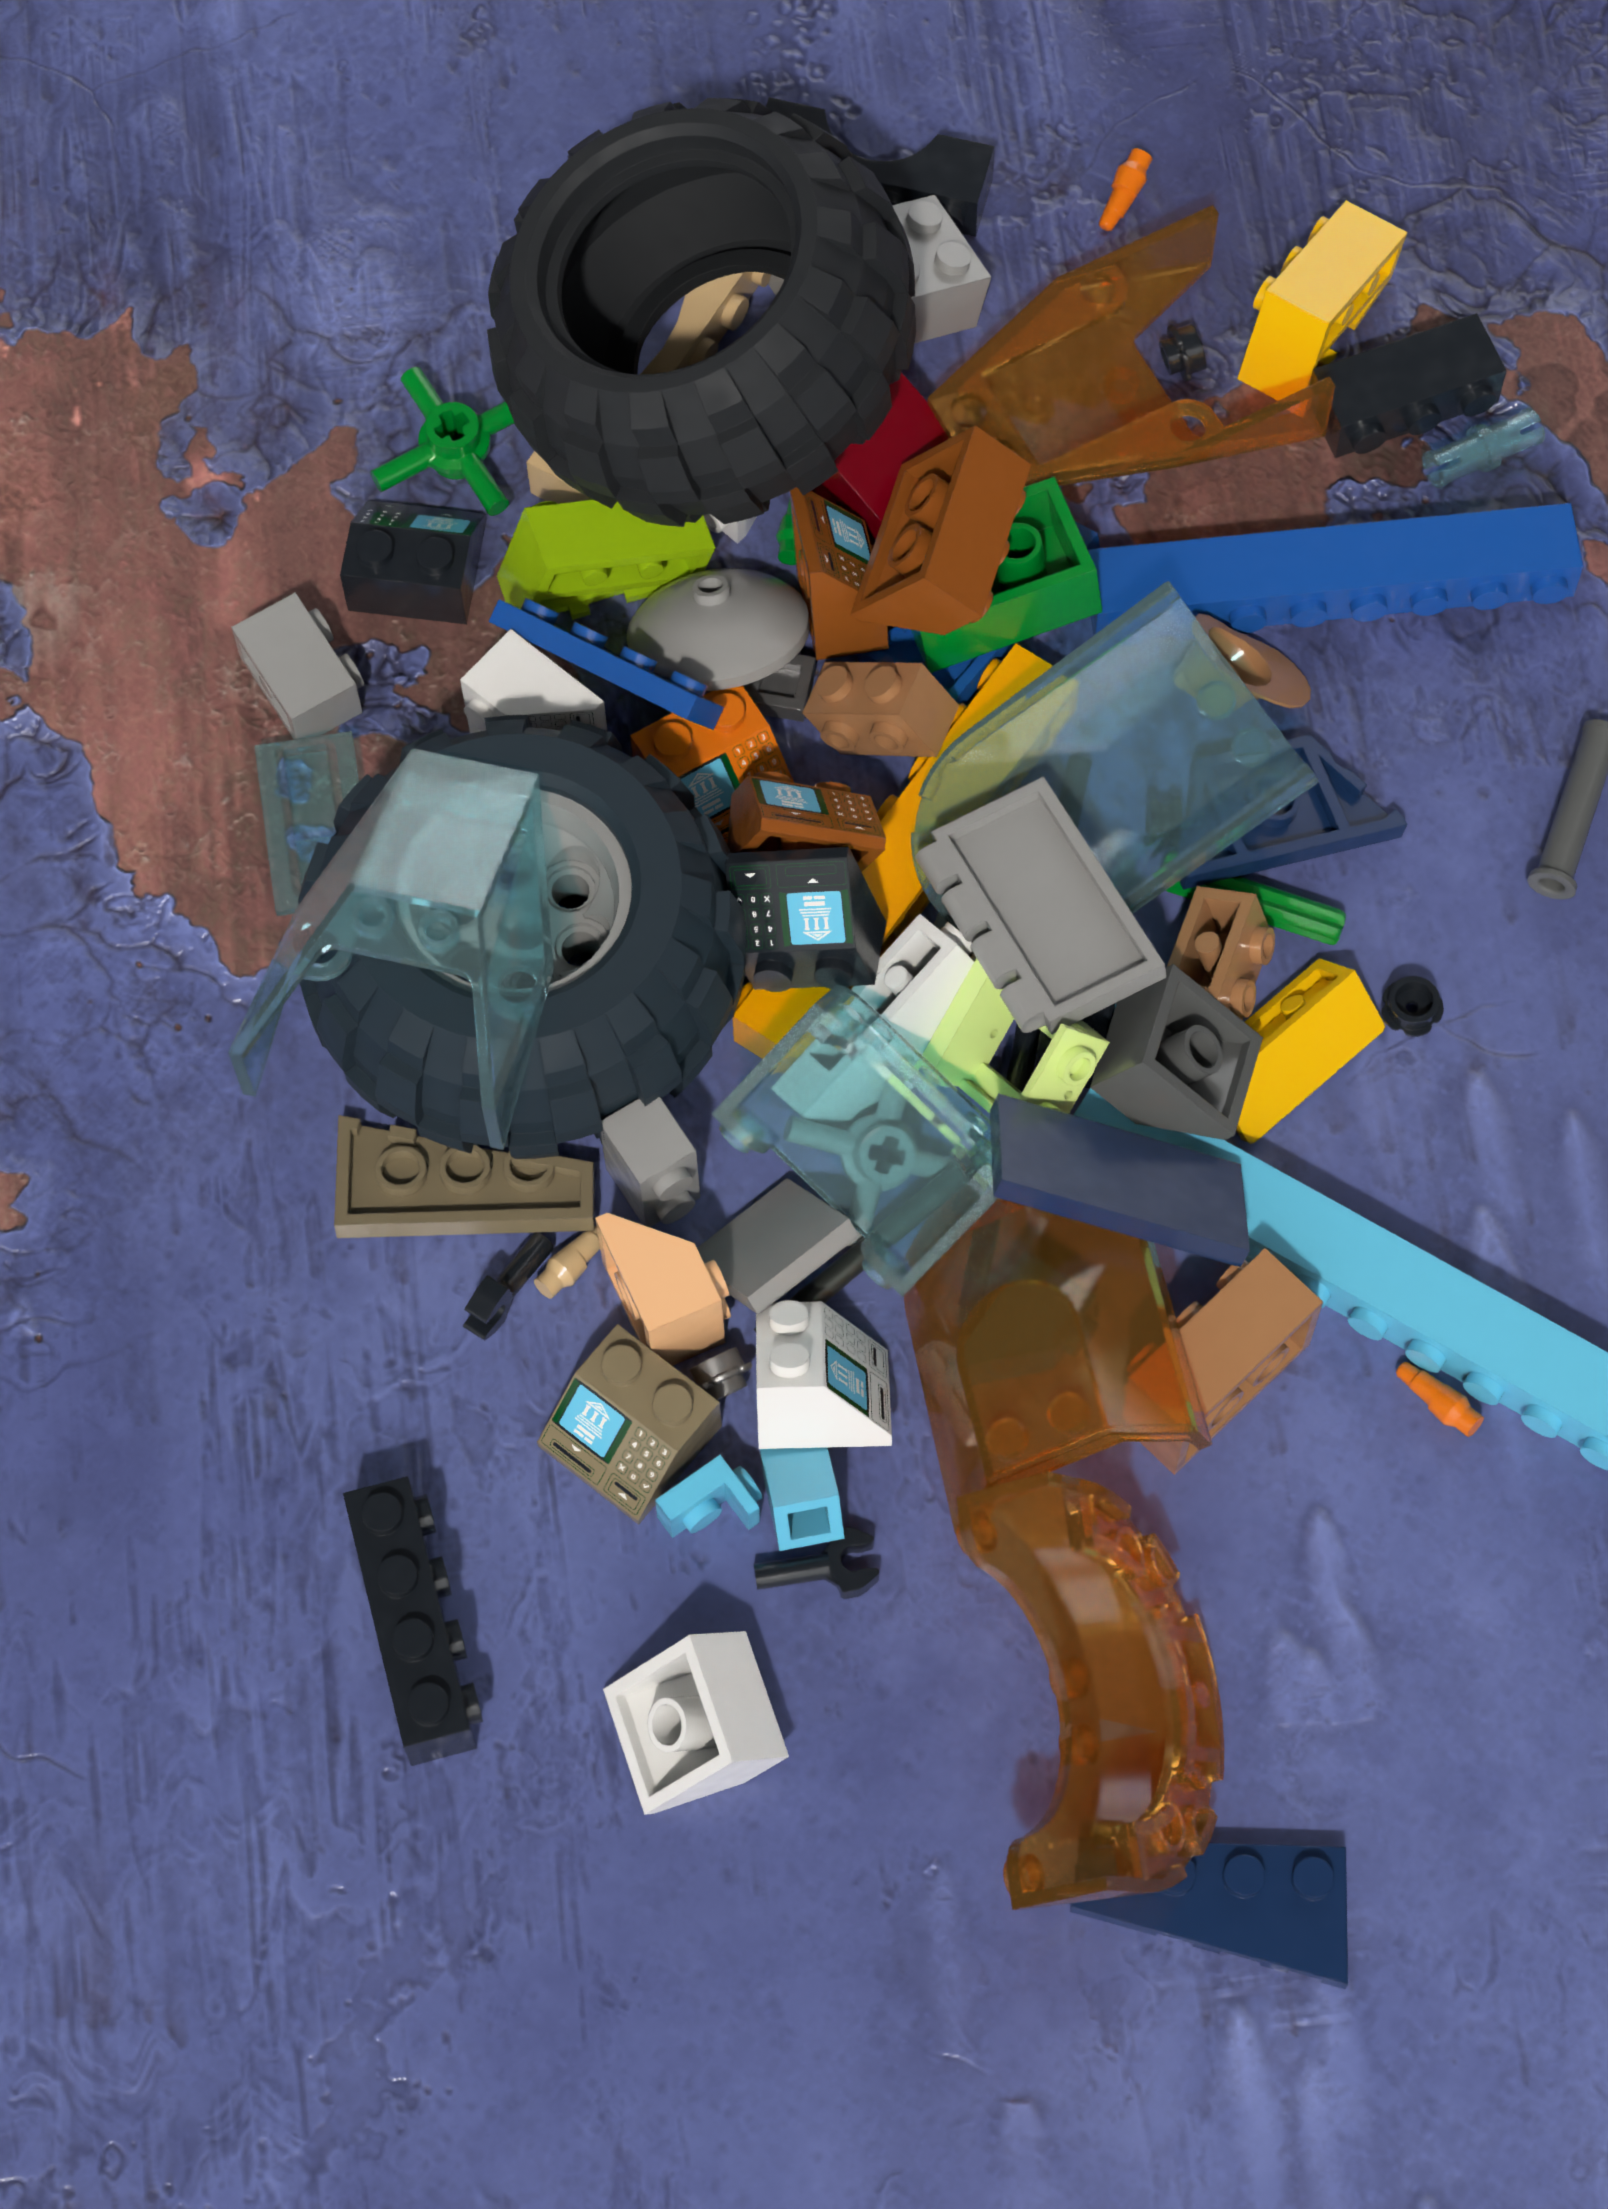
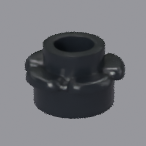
M1192 324L1177 329L1173 325L1168 326L1167 339L1159 341V349L1164 365L1169 375L1180 372L1184 381H1191L1190 374L1207 368L1199 336Z
M1407 976L1389 985L1382 996V1000L1385 1003L1381 1010L1384 1022L1392 1030H1403L1405 1035L1409 1037H1419L1429 1033L1432 1029V1024L1438 1023L1444 1012L1443 1001L1439 996L1438 990L1429 980L1423 977ZM1409 1003L1415 1004L1418 1010L1416 1012H1409L1406 1009V1005Z

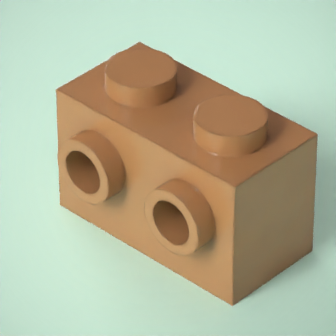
M825 662L802 713L821 733V739L843 755L937 757L959 705L922 663Z
M1197 886L1167 967L1172 964L1176 965L1241 1020L1243 1017L1248 1018L1254 1009L1256 1000L1255 984L1262 965L1270 963L1275 948L1274 930L1268 926L1257 895Z

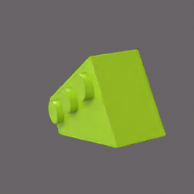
M592 498L584 501L559 504L554 501H544L532 507L524 508L496 577L505 602L521 608L525 598H528L558 613L569 610L571 618L574 620L591 615L588 606L590 603L624 594L626 603L634 602L651 596L655 591L678 578L705 571L716 547L704 516L696 523L685 522L684 527L665 526L645 522L623 510L618 501L612 509Z

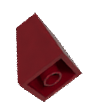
M902 372L899 380L889 385L892 408L870 440H866L863 445L850 444L834 460L838 472L811 490L815 494L865 520L871 545L875 544L901 465L956 435Z

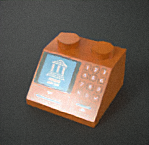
M743 686L715 690L703 696L724 707L714 730L670 713L630 735L632 756L638 755L645 760L651 754L667 766L694 795L695 807L702 815L707 814L721 831L726 843H728L731 794L748 776H753L758 772H778L790 777V782L794 783L768 722Z

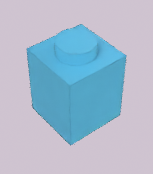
M828 1447L760 1449L766 1494L779 1551L845 1539L840 1498Z

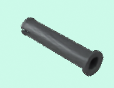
M1588 720L1583 725L1582 736L1539 866L1530 871L1527 880L1529 886L1535 892L1552 899H1570L1575 896L1578 887L1574 876L1608 775V722L1604 720Z

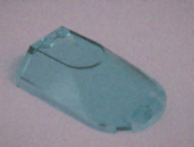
M1167 581L964 732L940 755L930 769L918 794L922 799L916 816L915 831L911 833L913 862L917 877L931 904L947 922L958 929L941 901L944 894L936 893L916 861V854L925 846L933 843L931 831L1044 777L1133 914L1320 781L1309 765L1292 748L1236 674L1173 585Z

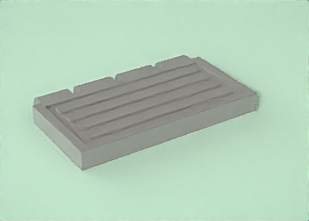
M1044 777L931 831L933 843L925 846L916 854V861L936 893L944 894L941 901L966 941H973L971 950L996 989H1003L1000 997L1023 1033L1032 1032L1046 1025L1052 1035L1057 1032L1061 1023L1070 1026L1167 978L1165 963Z

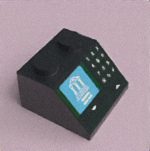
M368 500L350 523L340 572L348 611L467 625L486 526V514Z
M849 847L727 853L729 858L725 860L727 890L731 891L743 908L746 926L745 974L754 990L764 989L771 992H782L789 988L811 987L840 990L849 986L875 985L886 920Z

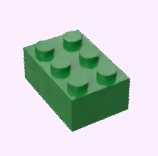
M1055 476L1024 487L1023 490L1026 492L1025 502L1014 517L1007 539L1010 543L1009 551L997 569L991 588L993 601L986 614L979 621L964 625L946 635L911 630L926 668L930 673L1102 612L1097 569Z

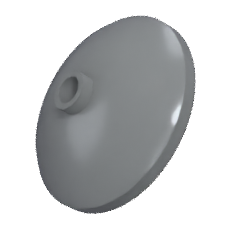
M710 569L678 578L649 596L637 609L629 622L627 644L629 648L658 661L653 672L667 679H670L675 670L707 685L706 691L724 690L756 682L787 665L805 645L810 631V620L803 597L786 582L770 574L751 569Z

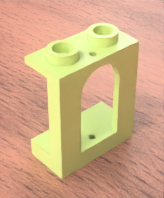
M976 958L916 1066L932 1079L959 1087L989 1113L999 1093L1069 1114L1110 1042L1082 1020L1070 1026L1061 1023L1057 1032L1052 1035L1046 1025L1040 1027L1039 1029L1052 1040L1024 1090L1021 1092L989 1065L1014 1018L1000 997L1003 989H996Z

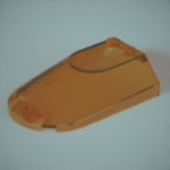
M992 1162L967 1176L965 1179L968 1184L927 1218L911 1249L904 1278L905 1312L954 1533L969 1546L982 1541L978 1521L997 1494L1122 1442L1183 1441L1193 1444L1198 1450L1212 1445L1155 1244L996 1198L993 1196Z

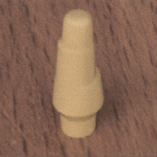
M595 1226V1231L583 1232L548 1259L545 1270L534 1279L536 1288L545 1297L552 1299L562 1288L573 1286L587 1269L589 1260L600 1250L597 1226Z

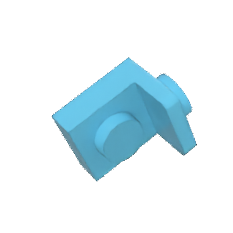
M719 1455L655 1500L657 1518L672 1538L686 1528L692 1534L712 1523L722 1512L720 1504L727 1501L745 1527L750 1530L760 1523L759 1506L756 1502L762 1499V1494L754 1480L742 1466L732 1470L723 1457Z

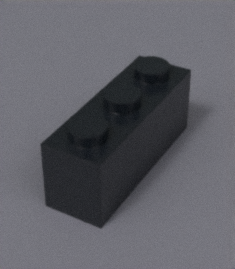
M1476 313L1314 368L1312 370L1307 403L1335 458L1352 452L1365 454L1377 449L1387 440L1408 433L1411 435L1424 434L1435 428L1442 421L1463 414L1465 416H1476L1487 411L1499 401L1507 370Z

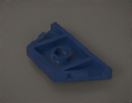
M1310 734L1196 760L1190 780L1180 884L1184 890L1401 838L1407 827V822L1404 816L1396 809L1388 815L1366 796L1364 791L1367 784L1350 769L1339 766L1333 760L1331 753Z

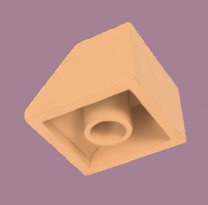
M605 1213L595 1218L603 1265L639 1341L672 1366L725 1343L723 1320L731 1317L725 1297L729 1296V1291L714 1259L704 1263L695 1243L616 1215Z

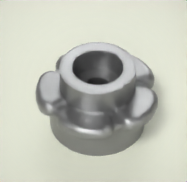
M734 1347L690 1369V1372L699 1387L716 1400H720L747 1386L742 1374L751 1370L752 1364L751 1362L744 1364L737 1347Z

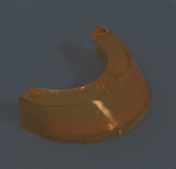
M1047 1471L956 1496L959 1518L956 1526L958 1543L976 1567L986 1571L1010 1593L1027 1617L1045 1655L1049 1667L1050 1685L1056 1696L1059 1712L1060 1765L1051 1803L1040 1822L1026 1835L1015 1839L1011 1843L1003 1868L1004 1883L1011 1897L1012 1910L1144 1895L1175 1886L1187 1877L1184 1868L1190 1859L1194 1856L1203 1855L1211 1840L1218 1818L1214 1810L1209 1806L1211 1784L1224 1778V1731L1215 1669L1198 1613L1186 1616L1173 1586L1181 1575L1156 1533L1143 1536L1129 1519L1132 1507L1116 1493L1095 1482Z

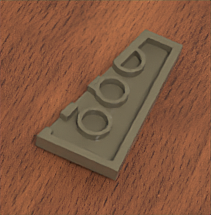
M338 1115L334 1216L337 1238L595 1231L593 1162L562 1156L514 1159L511 1157L510 1151L506 1153L480 1148L477 1145L473 1146L472 1153H467L439 1144L425 1137H420L417 1134V1129L391 1125L388 1131L362 1126L361 1120L358 1118Z

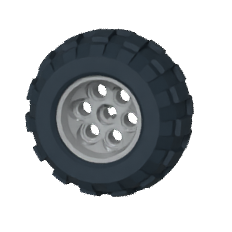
M528 715L484 718L485 731L449 739L448 735L440 729L402 748L399 766L385 776L376 774L372 778L366 774L339 804L333 820L336 832L328 844L317 842L299 894L298 904L301 913L298 934L294 943L296 968L306 1007L321 1045L328 1050L332 1058L343 1070L349 1085L380 1113L392 1118L398 1116L417 1126L420 1136L467 1153H472L474 1145L478 1147L480 1145L509 1147L510 1155L514 1159L559 1156L558 1143L594 1134L597 1139H600L602 1144L601 1132L603 1127L601 1120L637 1099H640L646 1107L658 1097L662 1099L668 1093L676 1098L701 1072L713 1056L712 1045L723 1027L734 1017L741 996L745 977L746 926L742 906L731 891L727 890L725 860L729 859L727 853H731L718 827L707 814L702 815L695 807L694 795L667 766L651 754L645 760L638 755L631 758L622 752V745L612 732L582 722L571 720L570 725L565 724L562 730L559 731L533 728ZM509 877H521L527 880L526 883L516 889H504L498 886L504 879ZM568 896H579L587 900L583 905L573 909H566L558 905L562 899ZM462 914L477 917L472 924L461 928L448 924L451 919ZM519 945H520L523 949H525V950H527V951H528V950H531V951H529V952H523V951H518V952H516V953L511 952V951L513 950V948H515V947H517V946H519ZM589 953L593 955L590 960L580 967L567 963L576 954ZM473 971L482 972L487 975L478 984H472L460 979L462 975Z

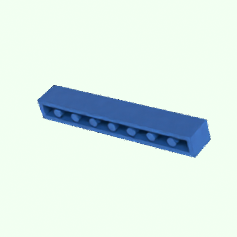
M1571 503L1088 549L1097 569L1102 612L1090 617L1094 643L1111 641L1117 645H1130L1150 637L1194 638L1191 631V620L1198 614L1210 615L1237 632L1252 633L1265 626L1293 624L1297 627L1306 628L1319 625L1326 620L1346 618L1368 622L1388 614L1413 612L1420 616H1430L1450 608L1473 606L1479 610H1491L1505 603L1532 600L1538 604H1552L1566 597L1574 596L1584 566Z

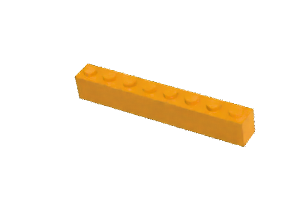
M1016 643L1003 661L995 658L989 663L978 682L977 689L979 692L968 706L963 703L959 704L938 756L918 757L908 776V780L911 782L899 797L894 794L890 795L877 812L886 837L885 851L865 868L862 874L886 920L880 957L913 920L923 912L936 894V891L916 861V854L925 846L933 843L931 831L1013 792L1075 709L1078 680ZM748 982L742 988L741 996L732 1018L734 1041L775 1068L780 1069L854 986L840 990L811 987L789 988L782 992H771L764 989L754 990L751 983Z

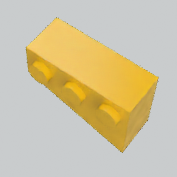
M1347 200L1330 219L1322 216L1314 226L1304 248L1295 246L1289 253L1277 279L1268 276L1261 285L1253 303V308L1258 310L1259 314L1237 379L1299 412L1308 397L1307 392L1310 386L1312 370L1316 366L1320 367L1335 360L1337 352L1331 350L1330 347L1347 327L1353 330L1357 328L1393 275L1408 232Z

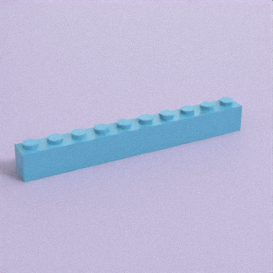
M1089 1089L1074 1116L1241 1164L1250 1252L1245 1260L1249 1263L1266 1248L1323 1301L1322 1308L1327 1306L1347 1317L1349 1325L1361 1335L1372 1340L1384 1338L1406 1350L1405 1355L1418 1367L1433 1373H1438L1442 1370L1463 1382L1464 1389L1477 1400L1489 1405H1497L1499 1402L1522 1415L1521 1420L1534 1432L1549 1438H1555L1558 1435L1579 1447L1581 1455L1587 1461L1601 1469L1608 1470V1352L1231 1143L1217 1138L1135 1124L1094 1090Z

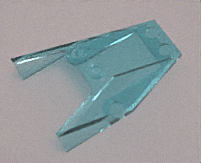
M413 748L410 750L296 908L228 1051L243 1094L256 1097L283 1006L302 979L312 981L333 979L347 969L354 954L464 977L472 986L481 1106L490 1147L504 1150L554 971L539 774ZM338 950L331 960L320 964L315 963L323 953Z

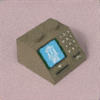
M617 1324L575 1372L537 1444L538 1447L639 1525L656 1505L655 1500L669 1490L722 1427L720 1402Z

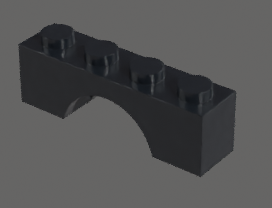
M771 97L768 98L766 107L771 111L790 118L795 113L832 135L827 123L825 109ZM937 134L921 151L899 160L875 161L851 153L858 163L874 173L892 205L935 195L959 231L964 235L976 237L993 181L995 146Z

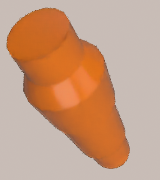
M1134 148L1126 162L1118 166L1111 185L1112 193L1099 220L1101 229L1112 231L1118 221L1124 217L1147 181L1146 171L1153 160L1147 152Z
M1403 1362L1396 1370L1397 1377L1428 1405V1409L1443 1425L1455 1427L1467 1437L1472 1436L1478 1430L1484 1417L1471 1407L1465 1395L1444 1384L1425 1370L1421 1371L1409 1362Z

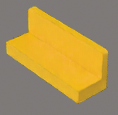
M1318 958L1245 1021L1263 1039L1236 1129L1241 1140L1250 1144L1259 1140L1384 1031L1385 1024L1355 970Z

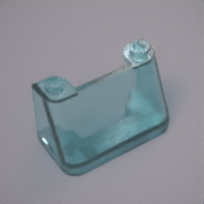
M836 985L819 999L712 1113L721 1123L719 1126L721 1134L734 1148L743 1153H748L752 1149L761 1154L772 1149L833 1209L848 1217L856 1231L865 1238L861 1243V1251L865 1257L861 1263L864 1271L879 1286L884 1289H891L893 1287L902 1297L998 1199L993 1196L990 1119L864 999L842 985Z

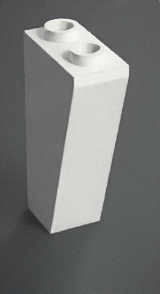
M919 914L880 957L875 985L854 986L765 1085L803 1120L847 1131L857 1120L873 1115L877 1109L890 1057L915 1063L910 1086L925 1075L916 1065L976 959L974 954L971 958L969 957L972 952V942L966 941L961 932L949 922L939 930Z

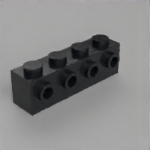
M408 1476L343 1493L403 1748L411 1766L477 1749L471 1725L483 1722L474 1683L461 1685L456 1661L466 1659L467 1653L458 1619L445 1621L440 1598L450 1596L452 1592L443 1557L430 1559L425 1536L437 1532L427 1494L415 1497Z

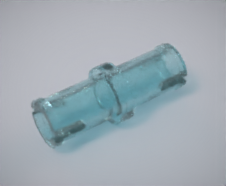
M1525 408L1518 414L1493 425L1487 426L1481 423L1467 430L1465 437L1436 450L1425 452L1422 458L1424 469L1435 465L1440 466L1447 462L1446 467L1426 475L1433 486L1440 489L1448 483L1479 469L1482 472H1490L1501 466L1502 459L1529 447L1542 444L1545 439L1544 426L1533 431L1528 430L1520 433L1521 429L1540 422V417L1532 408Z

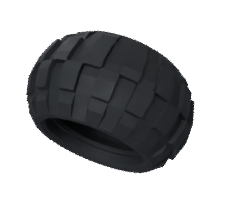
M707 98L695 108L687 109L680 102L654 105L634 112L631 121L617 126L604 134L598 129L567 151L569 154L567 156L568 160L550 178L539 179L519 207V212L514 218L517 234L502 243L499 256L495 260L488 289L491 317L494 319L496 326L487 329L493 376L498 392L508 405L515 426L533 450L549 465L556 476L593 500L611 509L618 501L623 510L645 522L684 527L685 522L696 523L706 514H711L723 524L762 515L764 512L769 511L770 499L785 494L796 487L804 496L837 473L838 469L834 460L850 444L863 445L866 440L869 441L892 408L889 385L899 380L902 369H909L916 337L915 304L911 297L915 296V272L911 247L905 230L884 188L874 173L852 157L847 145L801 116L793 113L790 118L771 111L757 101L731 98ZM744 272H761L784 279L779 292L760 319L741 337L720 352L681 369L638 375L641 349L651 329L674 303L695 288L720 277Z

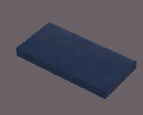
M998 1093L990 1109L993 1196L1241 1267L1250 1252L1241 1164Z

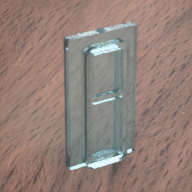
M352 731L254 746L277 916L301 913L298 898L317 842L325 844L330 842L331 837L336 832L333 820L338 806L359 782Z

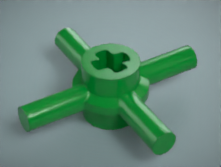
M420 367L408 369L401 376V382L426 419L419 432V446L371 470L370 474L380 492H383L431 467L438 474L448 479L459 480L465 478L490 516L502 513L508 507L509 501L483 461L490 450V436L514 424L507 403L504 401L479 415L463 403H443Z

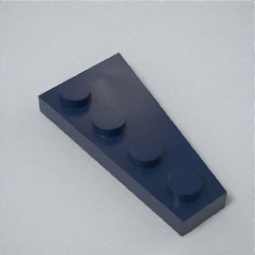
M1072 1838L1070 1912L1154 1936L1161 1934L1193 1943V1947L1218 1954L1220 1952L1260 1962V1966L1285 1973L1292 1971L1322 1980L1321 1983L1346 1989L1348 1985L1346 1847Z

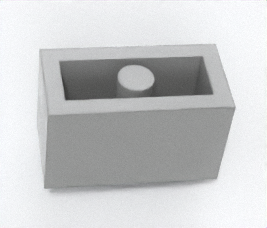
M296 592L231 627L240 658L298 747L363 713L357 689L364 686V682L356 665L348 654L340 657L336 655L329 642L334 640V637L325 618L317 608L308 612Z
M658 1097L646 1107L640 1099H637L601 1120L603 1127L601 1139L606 1170L641 1223L647 1227H651L660 1221L663 1224H670L689 1213L695 1206V1200L700 1198L696 1150L662 1099Z

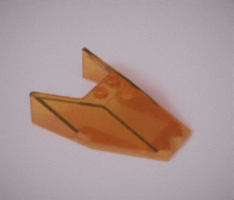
M1211 205L1057 277L928 397L927 403L949 439L976 425L1030 463L1031 468L1024 487L1054 476L1058 485L1061 486L1177 468L1325 437L1335 384L1330 377H1327L1226 426H1223L1215 412L1201 401L1182 399L1172 402L1135 347L1134 342L1211 268L1219 216L1215 207ZM1182 416H1192L1199 419L1205 426L1206 431L1202 437L1195 435L1189 429Z

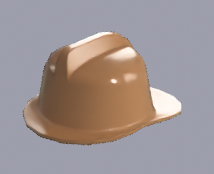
M1198 614L1191 620V631L1194 640L1174 669L1172 679L1177 687L1194 699L1225 714L1235 713L1260 698L1287 708H1302L1310 701L1311 688L1306 677L1292 661L1278 650L1229 628L1210 615Z

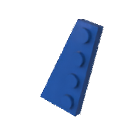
M525 598L521 608L503 600H498L488 622L506 631L511 629L523 639L684 719L714 730L724 707L703 697L707 690V685L675 670L670 679H667L653 672L658 661L626 646H623L619 655L604 647L609 637L577 622H574L571 630L555 623L560 613L531 599Z

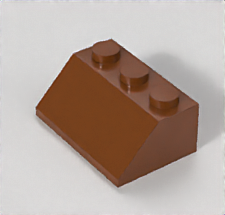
M976 425L902 464L850 615L862 622L946 635L964 625L979 621L986 614L993 601L991 588L997 569L1009 551L1010 543L1007 539L1014 517L1025 502L1026 492L1023 489L1031 464Z

